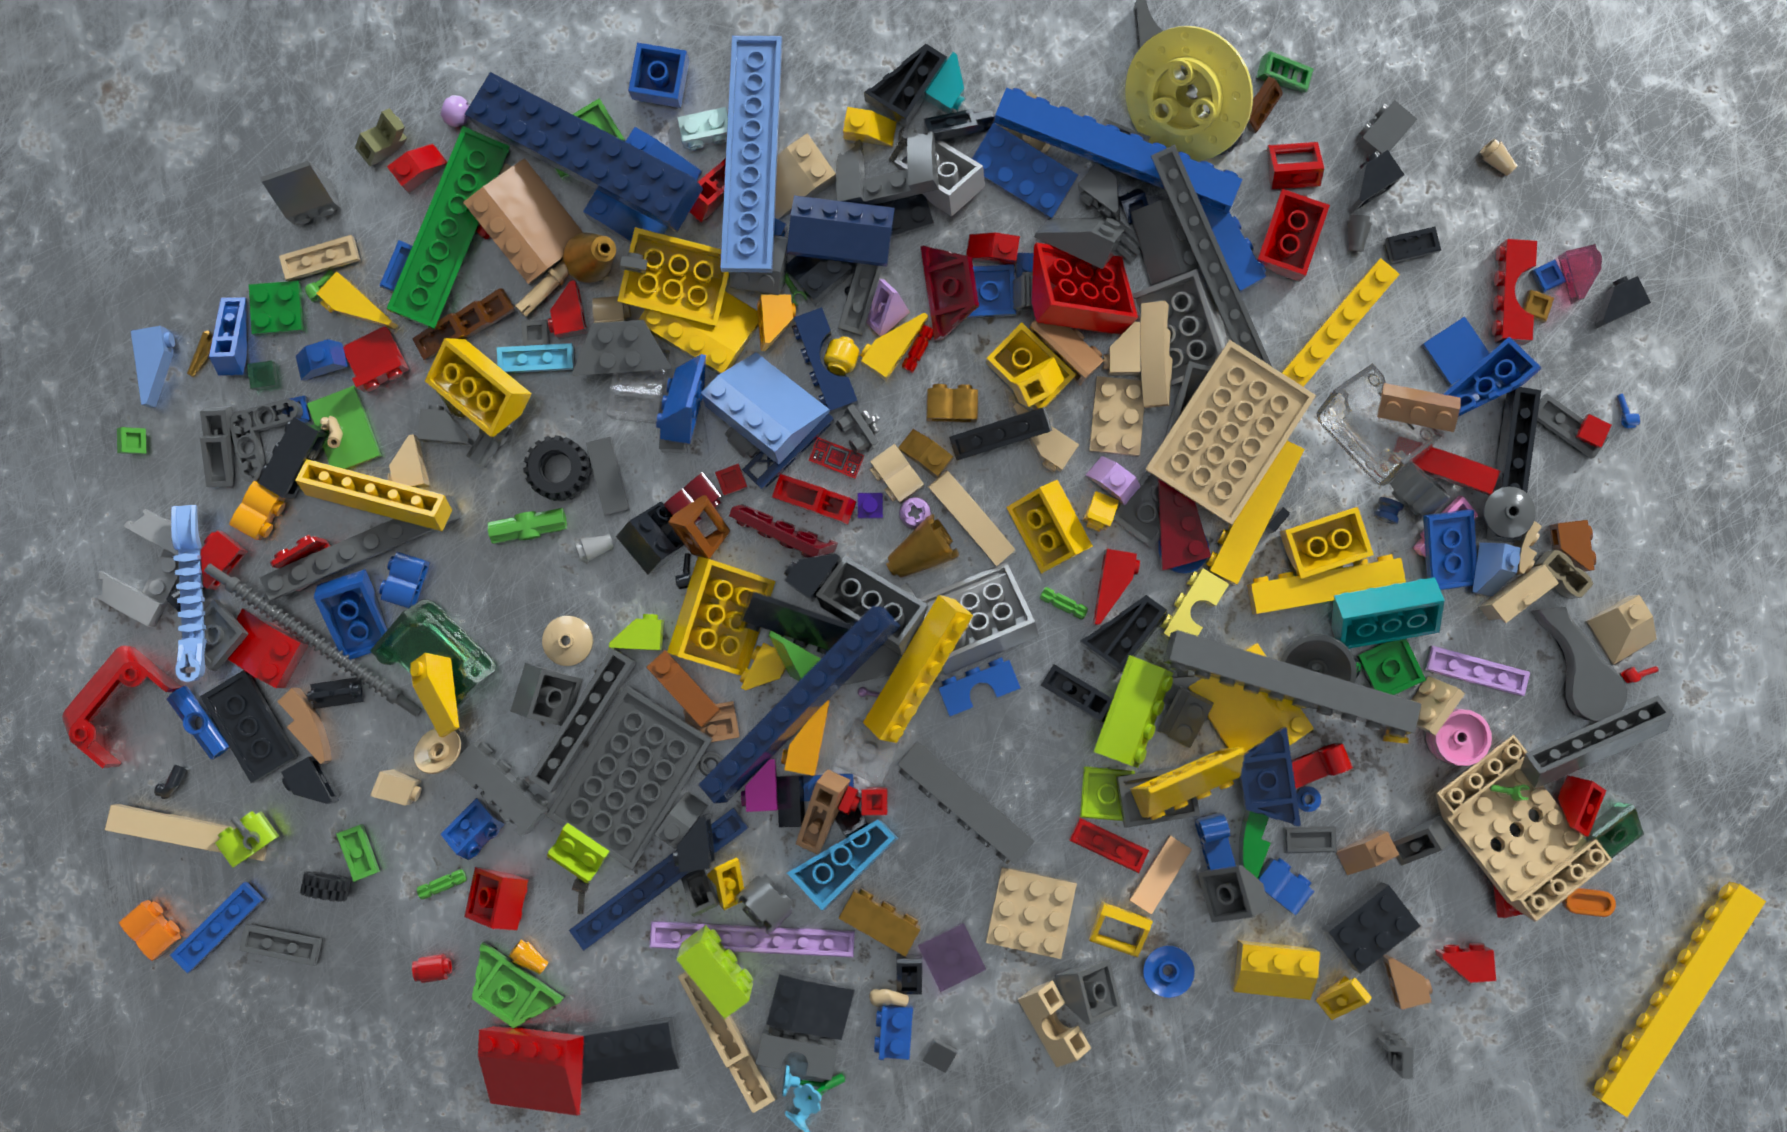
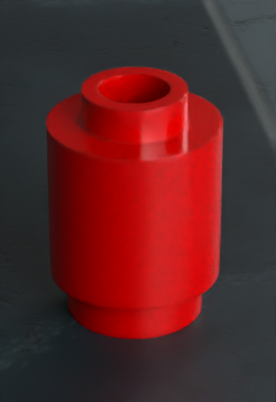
M445 954L421 957L418 961H413L412 974L415 982L428 983L446 980L449 974L452 973L451 959L447 958Z

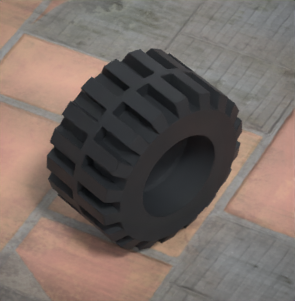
M555 435L553 438L547 436L544 437V441H536V446L534 448L530 447L527 451L530 454L528 457H525L526 467H523V471L527 475L525 479L532 486L531 488L539 495L553 501H566L567 498H575V494L578 492L581 494L584 491L583 486L585 484L588 485L590 481L588 475H591V469L589 468L591 464L590 459L587 458V453L571 439L563 438L559 435ZM563 454L570 459V473L563 481L552 483L545 477V465L551 457Z

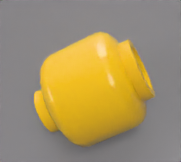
M842 336L840 339L831 340L823 358L827 370L839 376L852 372L860 354L859 348L848 337Z

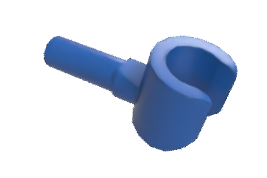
M1623 393L1617 395L1622 409L1621 425L1625 428H1636V425L1640 424L1639 414L1630 413Z

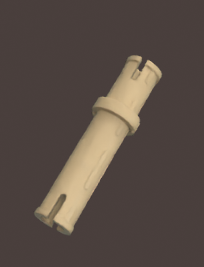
M563 260L554 269L550 268L547 271L549 274L515 305L525 317L558 285L562 286L565 283L564 279L570 274Z

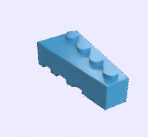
M878 819L819 855L809 859L802 865L787 872V874L821 910H826L899 838L882 820Z

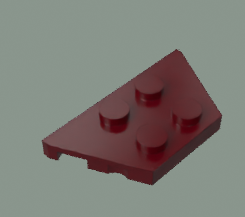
M923 245L920 248L934 340L940 341L979 307L972 257Z

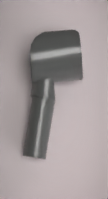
M236 816L231 819V822L244 837L243 845L245 848L250 850L253 848L247 841L249 837H254L258 843L260 842L258 833L250 832Z

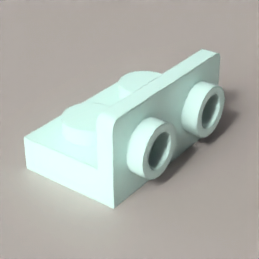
M726 107L677 117L684 149L697 150L704 147V144L713 143L714 145L727 143L728 113Z

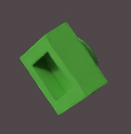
M117 428V453L146 454V429Z

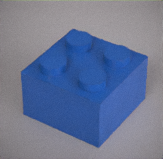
M637 42L628 89L632 100L681 108L690 61L687 51Z

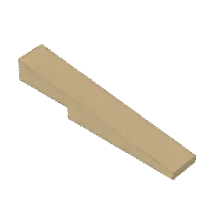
M114 804L110 806L105 830L221 853L215 842L220 839L218 834L229 826L174 814H163L122 804ZM268 844L249 858L265 860Z
M687 972L679 975L678 978L726 1068H729L752 1113L777 1100L776 1094L760 1066L756 1065V1059L732 1017L728 1016L724 1019Z

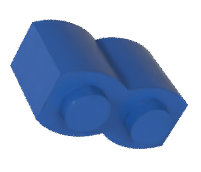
M396 552L395 556H391L388 562L389 576L387 580H383L379 589L381 600L414 610L419 600L430 562Z
M1270 858L1261 869L1258 880L1263 883L1265 892L1296 916L1315 892L1309 887L1312 883L1300 873L1297 877L1289 871L1292 867L1281 858L1277 861Z

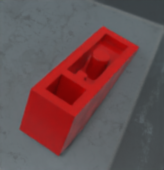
M726 158L698 181L703 190L689 213L701 223L724 202Z
M1113 549L1104 550L1093 625H1100L1132 581L1133 576L1138 575L1140 560H1136L1137 553Z

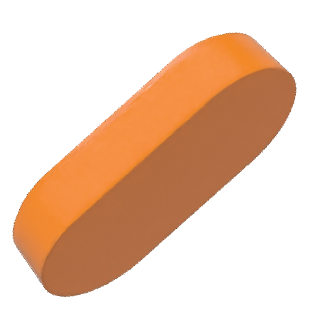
M1577 888L1562 900L1564 908L1574 914L1607 917L1616 908L1615 898L1610 893L1601 890Z

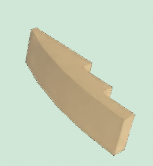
M1166 301L1141 303L1140 357L1145 408L1170 406L1172 358L1169 356L1171 332L1167 328L1169 305Z
M947 470L928 486L956 522L962 526L995 566H998L1015 551L1014 547Z

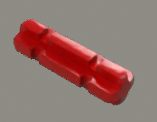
M922 326L919 331V337H916L908 352V358L906 357L902 363L904 370L911 373L914 372L918 364L916 362L920 361L928 346V340H931L933 336V329L931 327Z

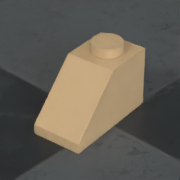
M1134 322L1110 346L1107 354H1103V369H1107V376H1138L1140 373V322Z
M413 434L408 435L389 465L388 481L415 488L428 487L430 483L420 440Z
M394 769L380 771L370 796L405 806L410 805L413 801L416 802L420 796L422 788L419 785L421 780Z

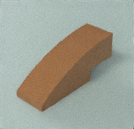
M291 688L277 701L294 719L287 728L320 764H328L332 761L331 750L320 716L316 709H313V704L311 701H308L301 688Z

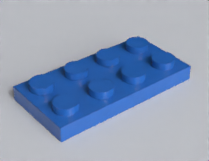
M995 123L992 124L972 157L974 161L983 165L985 178L1050 218L1054 217L1079 176Z

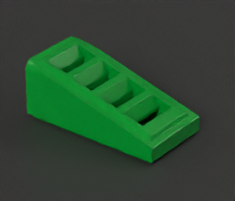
M1269 51L1261 58L1256 78L1266 81L1268 77L1276 79L1279 86L1306 93L1314 68ZM1280 66L1283 67L1281 75L1278 74ZM1291 69V70H1292V74H1291V78L1289 79V78H1287V77H1288L1289 70ZM1299 72H1302L1301 80L1299 83L1297 82V77Z

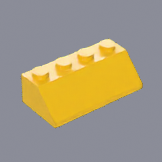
M444 338L425 379L427 384L490 437L496 436L521 416L531 396L527 389L466 339Z

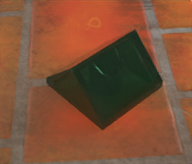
M1618 802L1594 821L1589 837L1584 838L1587 842L1596 839L1612 859L1644 835L1636 807L1632 804Z

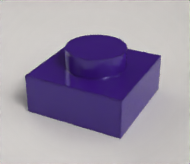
M858 493V519H883V493Z

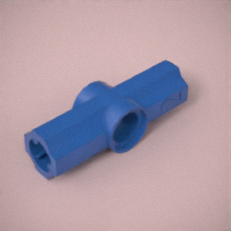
M183 686L172 692L166 700L183 721L184 729L194 736L208 757L214 760L228 751L230 747L214 724L213 717L203 709L189 688ZM198 716L203 721L200 729L195 726V720Z

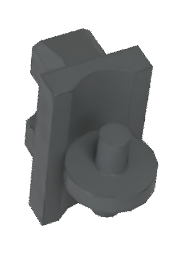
M852 404L835 423L842 434L850 429H853L857 436L848 442L854 453L865 449L869 452L879 442L875 437V434L880 431L875 424L880 420L878 414L870 417L866 410L859 413L855 405Z

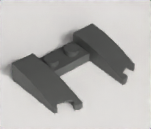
M908 128V169L865 179L863 143L861 140L853 143L855 146L843 155L841 153L838 154L836 169L837 201L875 205L939 190L933 132H929L926 135L917 133L916 128Z

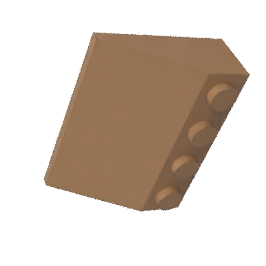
M525 158L463 202L528 284H531L562 260L564 248L568 241L577 234L583 233Z

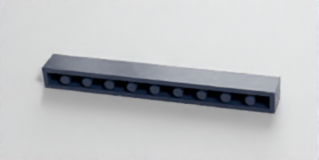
M872 606L698 784L714 804L727 803L900 627L898 622L884 607Z

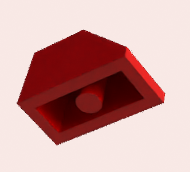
M429 144L405 152L389 164L387 168L400 185L410 194L446 167L447 161L434 144Z
M996 232L969 234L966 256L972 257V261L996 265H1014L1015 267L1020 236Z
M573 280L568 283L550 309L551 318H548L549 330L558 339L588 334L578 283Z
M218 530L206 537L204 540L205 545L201 549L203 586L216 590L221 583L204 572L205 568L211 563L229 575L248 553L230 535Z
M1567 775L1560 789L1558 800L1569 826L1584 837H1589L1607 790L1594 781Z

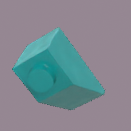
M954 52L951 53L925 95L927 102L946 114L953 113L954 109L959 111L965 101L963 97L964 84L958 56Z

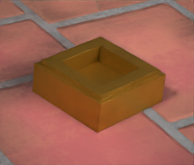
M1529 290L1522 308L1534 315L1535 320L1544 323L1547 321L1554 297Z

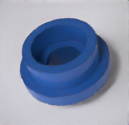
M1302 787L1296 793L1298 808L1302 811H1315L1321 804V795L1313 787ZM1310 794L1313 797V801L1310 804H1306L1305 796Z

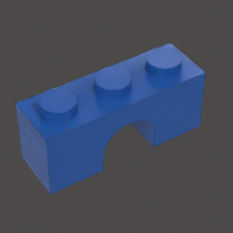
M1001 657L989 662L990 668L980 671L979 667L966 671L965 678L957 680L954 676L941 681L943 686L939 687L938 690L949 717L973 708L970 700V691L978 683L988 684L993 689L996 698L1020 689L1021 687L1010 660L1004 662Z

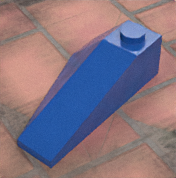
M1508 337L1448 389L1444 395L1461 398L1459 417L1521 387L1539 372L1542 367L1512 338Z

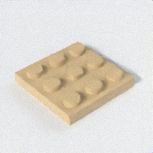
M1001 867L986 943L1061 959L1077 883Z

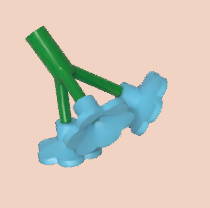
M785 1065L782 1096L786 1097L790 1087H796L794 1089L795 1097L793 1103L795 1107L800 1109L798 1114H792L786 1110V1117L804 1132H810L805 1120L811 1113L816 1114L820 1111L819 1103L826 1091L845 1083L844 1075L840 1073L833 1076L832 1080H825L823 1082L801 1080L800 1077L792 1076L789 1070L790 1066Z

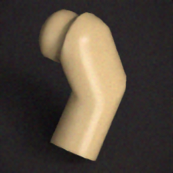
M333 416L322 417L320 420V424H322L321 429L330 431L327 440L328 445L331 448L339 447L343 432L337 419Z
M874 989L869 995L871 1004L876 1007L892 1004L906 1007L909 1001L908 995L889 989Z

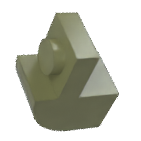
M390 108L381 112L375 127L359 134L355 149L369 166L387 159L406 142L407 137L403 134L405 127L401 119Z

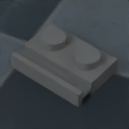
M1180 686L1157 731L1163 732L1168 737L1191 748L1214 703Z

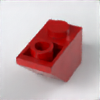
M1470 943L1469 948H1459V945H1444L1442 950H1435L1436 956L1464 980L1470 983L1496 981L1494 950L1485 947V943Z

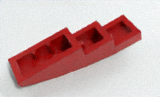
M1402 437L1397 438L1389 461L1404 467H1408L1413 462L1432 478H1440L1460 487L1466 486L1486 495L1492 494L1501 472L1462 456Z

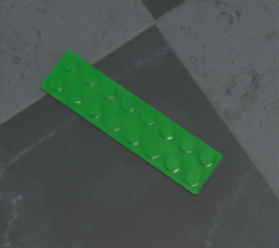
M465 126L462 127L388 303L387 311L435 330L479 225L478 220L463 202L499 176L510 150L509 145Z

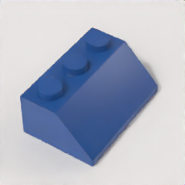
M700 354L677 367L673 378L668 379V396H663L661 405L663 413H658L656 428H660V439L691 443L703 400L701 392L705 389L706 355Z

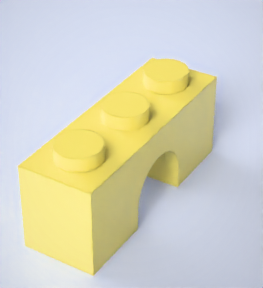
M1203 568L1198 573L1196 571L1192 572L1186 582L1189 585L1185 594L1181 592L1173 604L1176 606V609L1172 616L1167 614L1160 625L1163 628L1161 635L1169 639L1171 632L1179 630L1198 636L1203 627L1192 620L1190 615L1192 605L1197 601H1202L1211 607L1216 606L1229 584Z

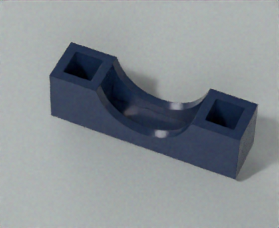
M821 307L794 317L796 325L791 327L796 340L802 339L805 348L800 350L805 363L810 362L813 371L809 374L814 387L819 385L822 395L818 396L820 403L830 410V415L847 409L852 404L857 405L858 400L849 377H840L830 373L821 362L820 353L822 346L832 335L823 308Z

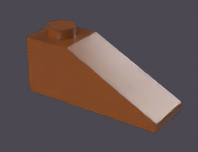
M666 650L646 667L701 728L721 711Z

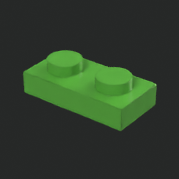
M363 824L336 834L353 882L380 872Z

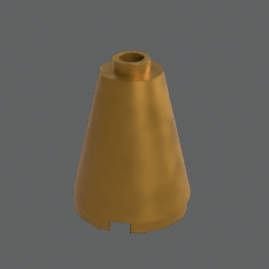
M580 233L571 238L566 244L563 252V261L569 274L576 280L585 283L597 282L603 279L611 270L616 254V245L609 237L594 233Z
M932 514L888 556L889 562L886 565L893 576L898 575L902 578L955 560L959 557L957 548L951 549L950 544L953 542L951 536L939 519L934 520V514Z

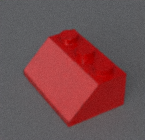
M1281 189L1257 261L1278 275L1300 282L1307 274L1330 205Z

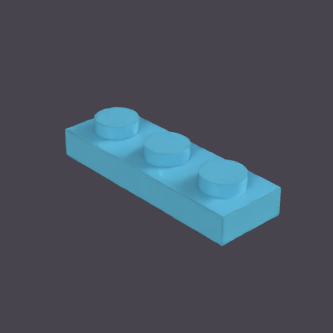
M572 343L497 347V366L506 373L574 370V347Z

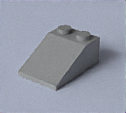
M938 140L935 141L939 190L922 194L934 206L953 216L985 187L983 165L943 141ZM907 151L894 161V165L900 171L908 169Z

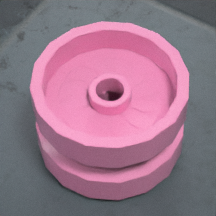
M1454 709L1436 736L1426 732V742L1430 752L1437 759L1449 764L1463 766L1475 764L1487 755L1491 746L1492 733L1488 723L1480 714L1471 710Z

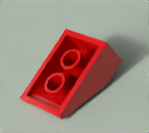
M242 608L236 620L248 632V635L229 656L228 660L274 688H285L309 643H302V640L297 639L296 636Z

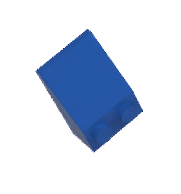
M366 569L317 585L314 600L339 652L342 650L343 655H349L351 660L392 646L375 589Z

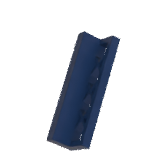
M828 413L779 465L770 460L768 456L767 460H761L766 454L760 451L742 471L764 491L817 440V437H820L835 422L834 418ZM756 463H767V470L759 478L750 471Z

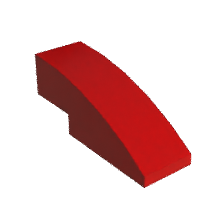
M783 474L779 475L772 494L774 499L847 525L856 501L850 497Z

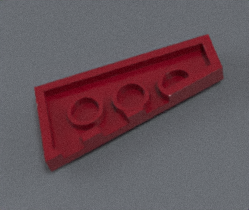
M1157 478L1160 512L1161 571L1211 557L1196 503Z
M744 504L732 507L729 517L736 519L738 525L746 528L752 527L758 530L757 533L763 537H773L780 541L779 544L789 549L795 548L801 551V555L806 558L833 553L838 545V542L829 540V543L817 540L818 534L808 531V533L795 531V525L786 521H776L775 523L773 522V516Z

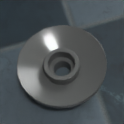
M1504 487L1494 491L1484 505V519L1487 526L1501 537L1514 538L1521 536L1531 528L1535 520L1536 510L1533 500L1526 492L1516 487ZM1510 507L1516 509L1515 516L1509 514Z

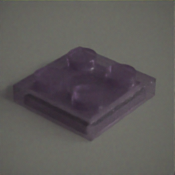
M964 922L918 944L940 992L986 970Z

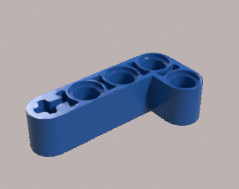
M1216 813L1195 819V826L1207 869L1213 870L1236 866L1228 839L1230 837V829L1225 815Z

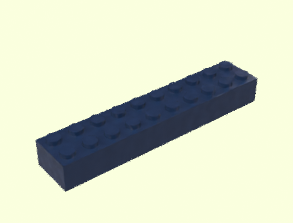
M492 72L488 74L465 112V115L477 127L675 232H678L703 190L694 177Z

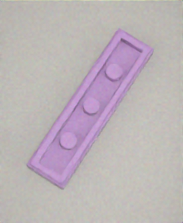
M1435 646L1429 647L1424 670L1518 696H1525L1530 676L1529 671Z

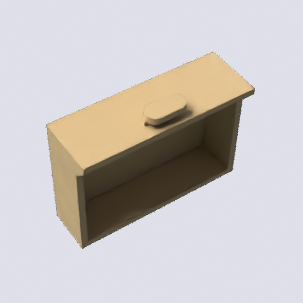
M1545 565L1535 566L1527 573L1519 575L1478 607L1489 621L1501 619L1507 623L1559 584V582Z

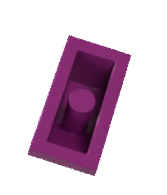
M776 758L769 759L747 783L745 791H741V806H746V812L778 810Z

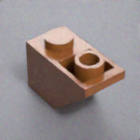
M1588 520L1549 525L1553 550L1566 554L1571 559L1574 567L1584 572L1595 570L1596 554L1591 546L1593 530L1588 524Z

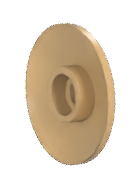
M561 616L554 619L548 624L542 637V646L547 657L554 663L562 666H573L585 660L593 645L590 628L584 621L574 616ZM564 636L570 638V643L566 646L562 644Z
M435 728L428 731L416 745L414 751L416 766L427 774H437L448 769L456 761L460 753L461 740L459 735L453 731L443 738L439 737Z

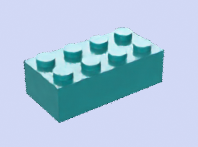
M1435 577L1400 584L1395 583L1378 588H1368L1356 592H1345L1334 595L1331 628L1335 638L1341 641L1348 649L1440 633L1445 600Z

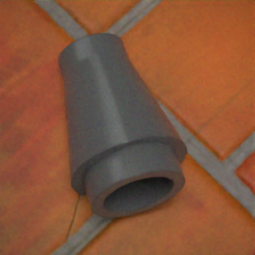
M1350 215V219L1347 221L1349 251L1364 252V246L1372 225L1370 216Z

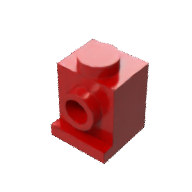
M866 787V789H861L862 815H887V787Z

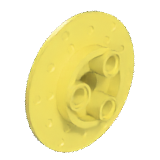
M1178 26L1164 30L1145 42L1135 54L1128 69L1125 85L1128 112L1136 130L1150 136L1149 143H1160L1167 148L1175 145L1178 152L1188 154L1192 160L1201 161L1215 157L1227 150L1245 130L1253 105V89L1250 74L1237 50L1220 35L1196 26ZM1181 65L1187 69V75L1182 73ZM1162 104L1168 107V113L1163 110ZM1204 105H1207L1209 107L1210 114H1207L1204 111Z

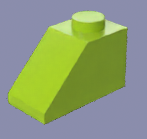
M643 614V619L636 618L609 642V648L663 651L664 620H658V615Z

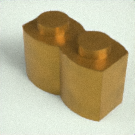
M933 384L932 388L927 389L926 421L977 422L978 389H972V385L966 384L958 385L957 389L947 388L946 384Z

